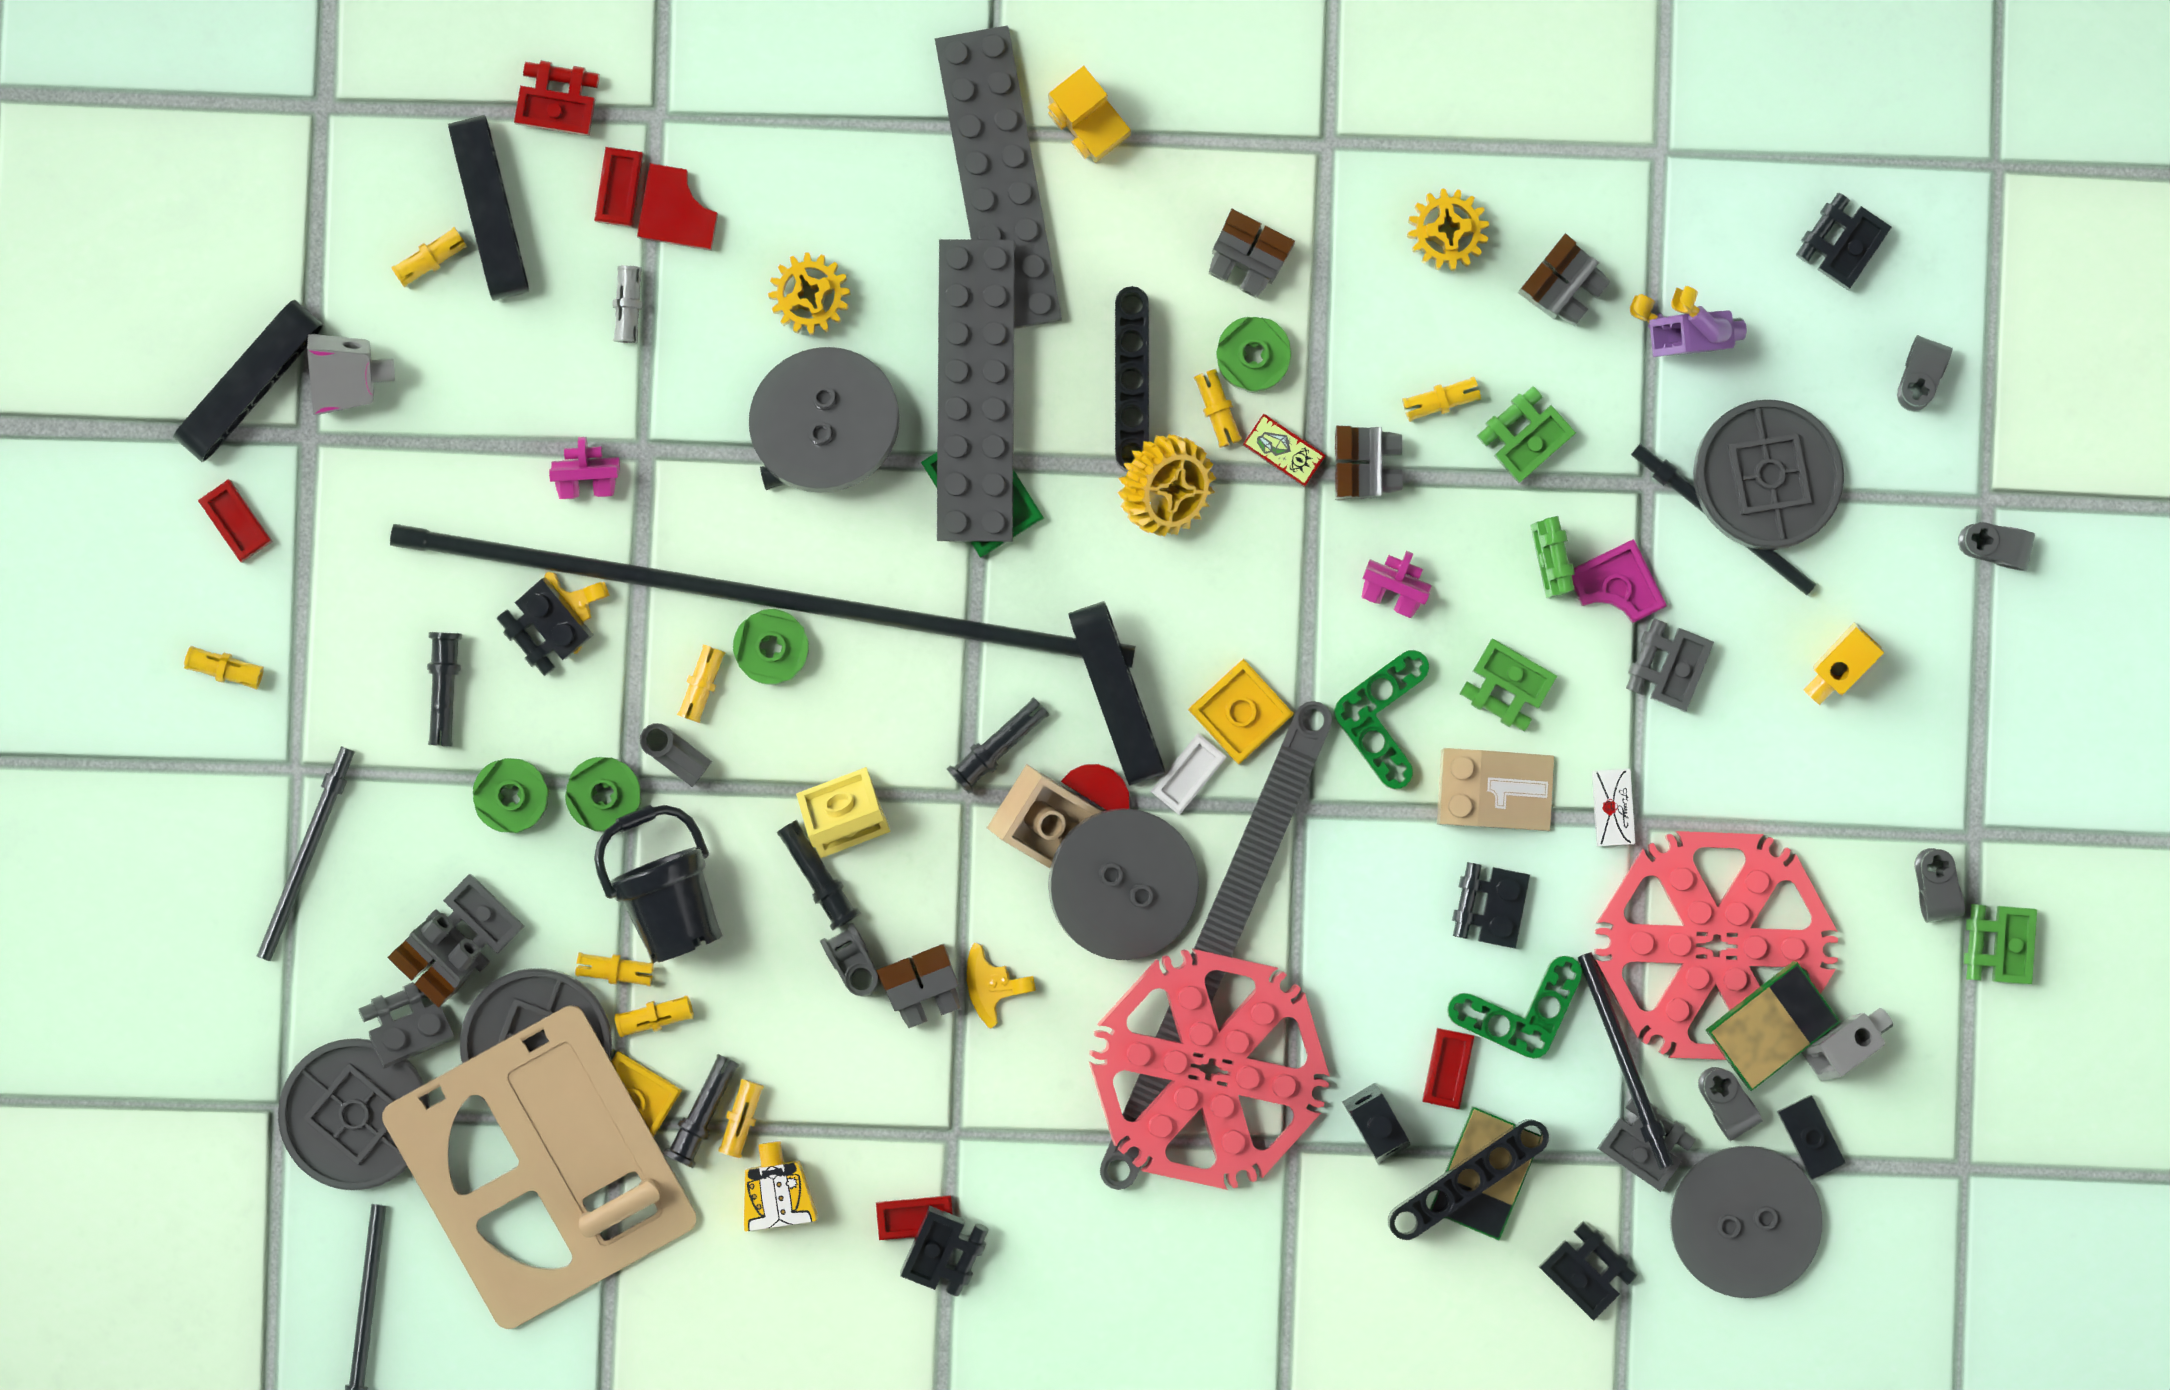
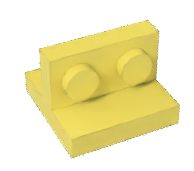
M867 767L796 793L808 837L820 858L891 832L876 796Z

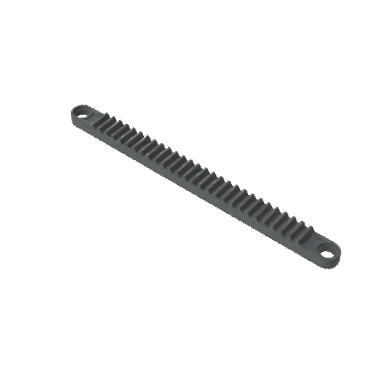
M1306 702L1296 711L1194 949L1232 957L1332 723L1331 712L1321 702ZM1315 709L1323 715L1324 722L1319 730L1310 731L1303 726L1302 716L1307 710ZM1192 951V953H1191V956H1192V959H1193L1192 964H1195V955H1194V952ZM1212 970L1205 977V986L1211 1004L1225 974L1224 971ZM1169 1005L1156 1037L1180 1042ZM1139 1074L1122 1113L1124 1119L1134 1122L1172 1080ZM1127 1136L1121 1139L1117 1146L1113 1145L1111 1139L1100 1166L1101 1179L1108 1187L1116 1190L1126 1189L1132 1185L1141 1166L1136 1167L1132 1163L1139 1155L1137 1147L1129 1148L1125 1154L1118 1150L1122 1141L1128 1139ZM1114 1160H1123L1130 1168L1128 1177L1123 1181H1114L1108 1175V1166Z

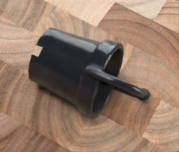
M648 805L617 818L616 823L607 828L598 840L594 856L596 872L605 896L609 899L615 898L616 901L623 902L652 964L696 950L695 947L701 945V942L704 940L707 945L723 936L716 920L702 871L706 866L704 859L709 856L702 833L691 816L680 808L668 805L656 807ZM664 814L677 817L686 824L693 836L696 847L657 859L628 871L611 881L609 880L604 863V853L606 845L613 835L619 831L621 833L654 820L656 816Z

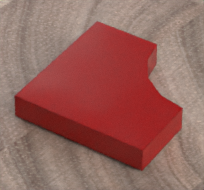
M650 163L637 238L712 251L718 213L704 208L693 198L688 186L687 169Z

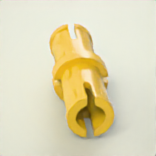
M455 227L430 244H421L418 246L419 251L391 267L404 288L431 269L434 272L441 268L439 264L462 249L467 248L466 243Z
M1217 369L1206 372L1211 387H1208L1203 373L1195 376L1194 380L1198 385L1206 406L1203 409L1205 417H1210L1219 442V448L1230 445L1225 433L1226 429L1233 444L1241 441L1242 437L1230 411L1233 408L1231 400H1226L1217 375Z
M1470 377V379L1446 387H1442L1439 384L1433 386V391L1403 398L1404 409L1420 405L1418 409L1405 412L1408 421L1411 422L1414 419L1439 411L1445 414L1450 412L1449 408L1481 400L1479 390L1466 394L1463 393L1464 390L1478 386L1475 377Z
M704 644L693 676L689 675L686 682L689 683L680 711L677 713V715L697 723L701 721L700 718L710 691H715L717 685L713 683L723 656H725V652Z
M194 646L189 647L184 661V669L208 674L215 677V681L224 683L227 680L256 690L261 683L264 672L263 666L239 661L232 658V654L224 652L220 655Z
M582 952L578 953L576 964L591 965L592 967L578 965L575 970V976L606 979L609 984L615 985L618 981L651 987L653 975L638 973L652 974L654 964L651 962L621 959V955L615 954L612 955V958L583 954Z
M685 995L684 997L656 1004L655 1001L648 1002L646 1007L621 1014L617 1013L614 1017L618 1034L622 1038L626 1035L653 1029L654 1032L660 1031L664 1025L694 1019V1013L688 995Z
M745 1079L740 1081L741 1084L732 1111L728 1110L726 1118L729 1121L721 1146L718 1149L721 1153L737 1158L742 1157V1150L750 1126H755L756 1119L753 1116L761 1091L764 1088L761 1084Z

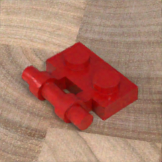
M540 60L539 64L525 62L523 76L536 78L535 88L520 85L514 123L516 125L590 136L595 98L582 96L581 93L583 86L598 88L600 74L587 72L585 67L573 66V69L553 66L552 62ZM550 81L570 84L568 93L548 90Z

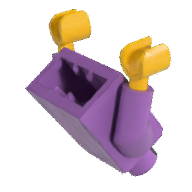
M1685 286L1683 290L1676 288L1671 301V306L1675 311L1684 313L1681 315L1664 317L1661 313L1657 315L1651 313L1655 300L1643 294L1635 295L1630 305V314L1633 317L1649 323L1648 328H1650L1653 357L1734 348L1735 341L1744 340L1746 337V323L1742 318H1733L1730 310L1707 312L1702 306L1696 307L1694 304L1698 291L1689 286Z

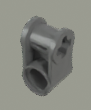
M1919 335L1915 337L1905 363L1906 368L1897 389L1898 402L1904 409L1919 411L1926 407L1933 399L1940 379L1943 377L1949 363L1953 348ZM1915 384L1920 386L1919 392L1923 394L1917 400L1912 398L1913 391L1910 390Z
M1979 522L1968 525L1961 530L1958 536V545L1960 550L1969 557L1993 562L1996 565L2010 569L2027 571L2035 533L2013 527H2002ZM1980 533V538L1985 540V545L1977 547V542L1972 541L1971 538L1972 535Z
M1927 848L1922 850L1914 861V868L1919 888V903L1924 921L1928 923L1964 916V899L1958 883L1953 857L1949 852L1942 849ZM1933 857L1935 860H1941L1942 867H1938L1936 873L1928 871L1927 868L1928 864L1933 863Z
M854 923L849 924L848 930L829 940L826 938L820 940L834 969L838 971L849 992L856 996L866 997L877 991L880 985V977L868 954V948ZM852 941L850 945L837 951L838 948ZM859 969H867L872 975V983L865 990L856 989L852 983V976Z
M1711 1067L1701 1073L1698 1079L1700 1093L1713 1112V1117L1721 1131L1729 1141L1734 1140L1763 1122L1757 1108L1730 1071L1719 1067ZM1714 1077L1725 1079L1726 1082L1721 1085L1722 1093L1714 1090L1711 1091L1710 1088L1715 1085Z

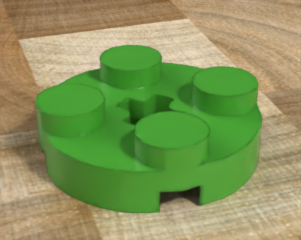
M1263 317L1237 319L1220 336L1216 351L1218 368L1225 380L1237 389L1250 393L1270 389L1279 383L1288 371L1291 359L1290 342L1285 331L1270 319ZM1247 345L1253 348L1260 345L1263 348L1260 354L1263 360L1257 364L1255 361L1248 363L1245 361L1244 358L1247 352L1244 348Z
M764 609L751 615L739 625L733 640V653L739 667L749 678L758 683L776 685L792 680L802 670L809 654V641L804 627L792 615L777 609ZM770 636L777 637V644L781 645L782 649L780 653L775 652L772 658L766 657V650L760 648L762 641L768 642Z
M594 757L582 762L572 771L567 784L565 801L571 816L576 822L593 831H605L616 823L617 818L638 810L641 805V786L638 777L627 764L614 758ZM599 784H602L604 788L611 786L614 791L610 795L611 802L607 805L603 801L597 803L594 801L593 797L597 794L595 787Z
M504 758L488 764L478 774L473 785V802L478 817L488 827L499 832L519 833L533 827L542 818L548 806L549 788L544 776L534 765L522 759ZM515 785L519 788L517 795L520 801L517 804L511 802L506 806L502 802L505 796L501 791L504 787L511 789Z

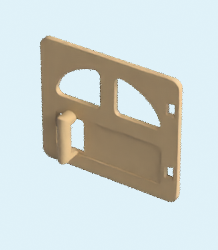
M569 1005L561 1008L391 1102L383 1111L382 1120L495 1322L504 1329H513L684 1235L695 1226L696 1212L651 1134L585 1013L577 1006ZM544 1030L549 1041L529 1051L523 1041ZM441 1086L445 1099L426 1108L420 1097ZM479 1095L488 1104L515 1152L519 1164L517 1167L468 1194H461L454 1189L450 1174L448 1157L450 1132L455 1116L462 1104L470 1096ZM630 1172H636L642 1181L638 1186L591 1212L587 1211L583 1204L585 1197ZM535 1191L538 1193L569 1248L572 1260L567 1266L560 1268H541L517 1261L498 1250L482 1236L477 1229L478 1220L526 1192ZM653 1203L656 1205L657 1212L654 1215L608 1240L602 1238L600 1232Z

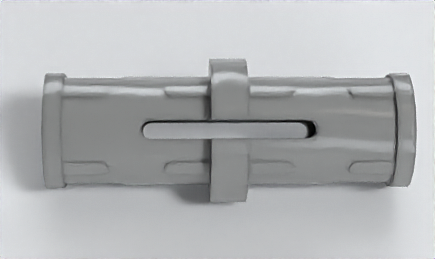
M621 265L617 268L616 299H613V308H616L613 341L638 343L639 310L643 307V301H640L642 267Z

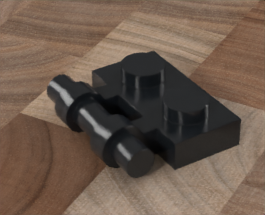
M1837 193L1830 204L1826 203L1820 211L1822 216L1813 230L1807 231L1801 239L1803 244L1796 253V256L1808 263L1815 252L1820 253L1825 258L1817 270L1846 290H1849L1892 226L1862 206L1858 208L1853 217H1850L1843 212L1850 200L1843 194ZM1836 224L1844 230L1835 244L1831 245L1824 239L1833 225Z
M546 577L540 579L514 602L524 614L518 620L508 609L496 618L505 629L504 635L509 641L514 640L527 655L525 660L531 667L536 666L543 676L548 675L556 668L547 657L553 650L562 660L567 659L594 635ZM532 624L545 639L539 646L526 632V629Z
M1467 862L1464 877L1460 876L1458 886L1462 888L1458 910H1454L1452 921H1455L1453 936L1467 939L1470 924L1481 926L1478 937L1479 942L1516 949L1530 874L1492 867L1490 881L1488 882L1479 880L1482 865ZM1477 891L1487 893L1483 915L1473 913Z
M929 1206L900 1270V1277L933 1290L936 1289L942 1277L950 1280L946 1292L953 1296H959L963 1286L968 1285L973 1276L971 1269L977 1256L983 1254L987 1245L984 1240L989 1229L982 1224H975L971 1235H964L961 1232L965 1225V1219ZM954 1248L963 1251L957 1264L948 1263Z
M1582 1221L1573 1231L1583 1241L1582 1244L1575 1250L1564 1240L1538 1267L1594 1321L1620 1295L1610 1282L1618 1276L1628 1285L1638 1274L1628 1265L1629 1260L1622 1253L1616 1254L1603 1241L1605 1236L1599 1230L1593 1231ZM1592 1252L1607 1265L1601 1274L1585 1260Z

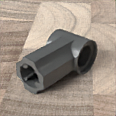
M654 723L648 725L640 735V745L643 751L691 787L696 784L712 763L709 758L663 724ZM660 729L667 734V746L661 751L651 750L647 744V736L652 730Z

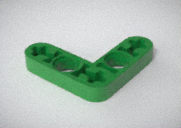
M1408 650L1396 657L1341 697L1334 708V717L1381 783L1390 789L1405 787L1411 781L1413 768L1376 717V714L1427 676L1429 662L1424 654L1416 650ZM1408 657L1411 661L1419 659L1422 664L1418 668L1420 675L1415 677L1411 673L1401 679L1406 684V687L1400 690L1396 679L1387 670L1394 667L1397 674L1405 668L1406 665L1403 661L1405 658ZM1377 679H1386L1392 686V694L1386 700H1378L1372 696L1371 685ZM1363 689L1367 700L1376 708L1369 712L1366 705L1357 712L1360 718L1358 721L1354 722L1352 718L1344 720L1341 716L1345 711L1343 704L1347 701L1350 705L1356 704L1362 699L1357 695V692ZM1376 731L1383 736L1384 746L1379 752L1371 753L1364 748L1362 740L1367 732ZM1390 747L1396 754L1390 756L1389 759L1395 766L1402 764L1406 769L1402 772L1404 780L1400 783L1396 779L1389 781L1385 775L1388 774L1389 768L1384 761L1379 767L1373 761V759L1384 756Z
M1558 956L1549 963L1524 1018L1468 993H1459L1450 999L1447 1006L1448 1017L1456 1025L1525 1057L1540 1058L1549 1050L1582 976L1581 966L1573 957ZM1566 962H1569L1571 964L1570 971L1575 974L1572 980L1565 979L1560 988L1568 990L1566 997L1564 998L1556 991L1545 990L1548 981L1553 986L1557 983L1559 975L1554 972L1555 967L1564 966ZM1545 996H1553L1559 1002V1012L1552 1018H1545L1538 1011L1539 1001ZM1466 999H1469L1471 1001L1470 1008L1479 1013H1482V1006L1489 1008V1011L1482 1019L1480 1030L1474 1028V1024L1478 1021L1477 1019L1465 1016L1462 1021L1457 1018L1459 1012L1454 1009L1456 1003L1463 1004ZM1500 1014L1508 1019L1510 1026L1505 1035L1497 1037L1490 1033L1488 1022L1491 1017ZM1517 1022L1524 1024L1519 1030L1520 1032L1532 1035L1536 1030L1540 1033L1539 1040L1543 1042L1541 1049L1534 1047L1532 1052L1526 1050L1528 1044L1518 1038L1515 1040V1045L1508 1043L1516 1031Z

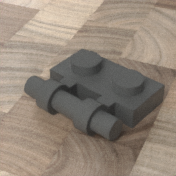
M1653 619L1649 631H1644L1640 642L1643 643L1638 659L1636 663L1632 662L1628 674L1631 676L1626 689L1640 694L1644 682H1651L1655 686L1650 699L1687 712L1714 641L1681 628L1677 629L1673 641L1663 638L1667 623ZM1657 649L1668 653L1660 672L1650 669Z
M468 874L443 900L453 910L448 916L454 925L449 935L457 943L466 938L456 928L463 920L478 934L472 941L480 948V951L488 944L496 953H499L525 927L472 874ZM435 909V910L426 918V920H427L429 917H431V918L433 919L434 917H436L437 915H439L440 912H439L437 909ZM479 952L475 961L479 964L476 969L481 972L490 961Z
M414 982L402 986V991L384 998L380 995L371 999V1004L358 1009L363 1022L377 1017L381 1025L370 1030L369 1037L383 1068L454 1040V1034L441 1006L438 1008L433 1004L425 1008L421 999L427 996ZM409 1004L412 1013L393 1021L390 1012Z
M1631 1098L1625 1108L1637 1116L1630 1125L1618 1117L1597 1149L1661 1192L1682 1160L1670 1153L1674 1165L1665 1169H1659L1650 1143H1645L1640 1128L1643 1125ZM1650 1103L1657 1121H1662L1667 1134L1664 1136V1140L1669 1153L1675 1144L1688 1151L1696 1138L1684 1131L1686 1127L1678 1121L1673 1123L1658 1113V1107Z

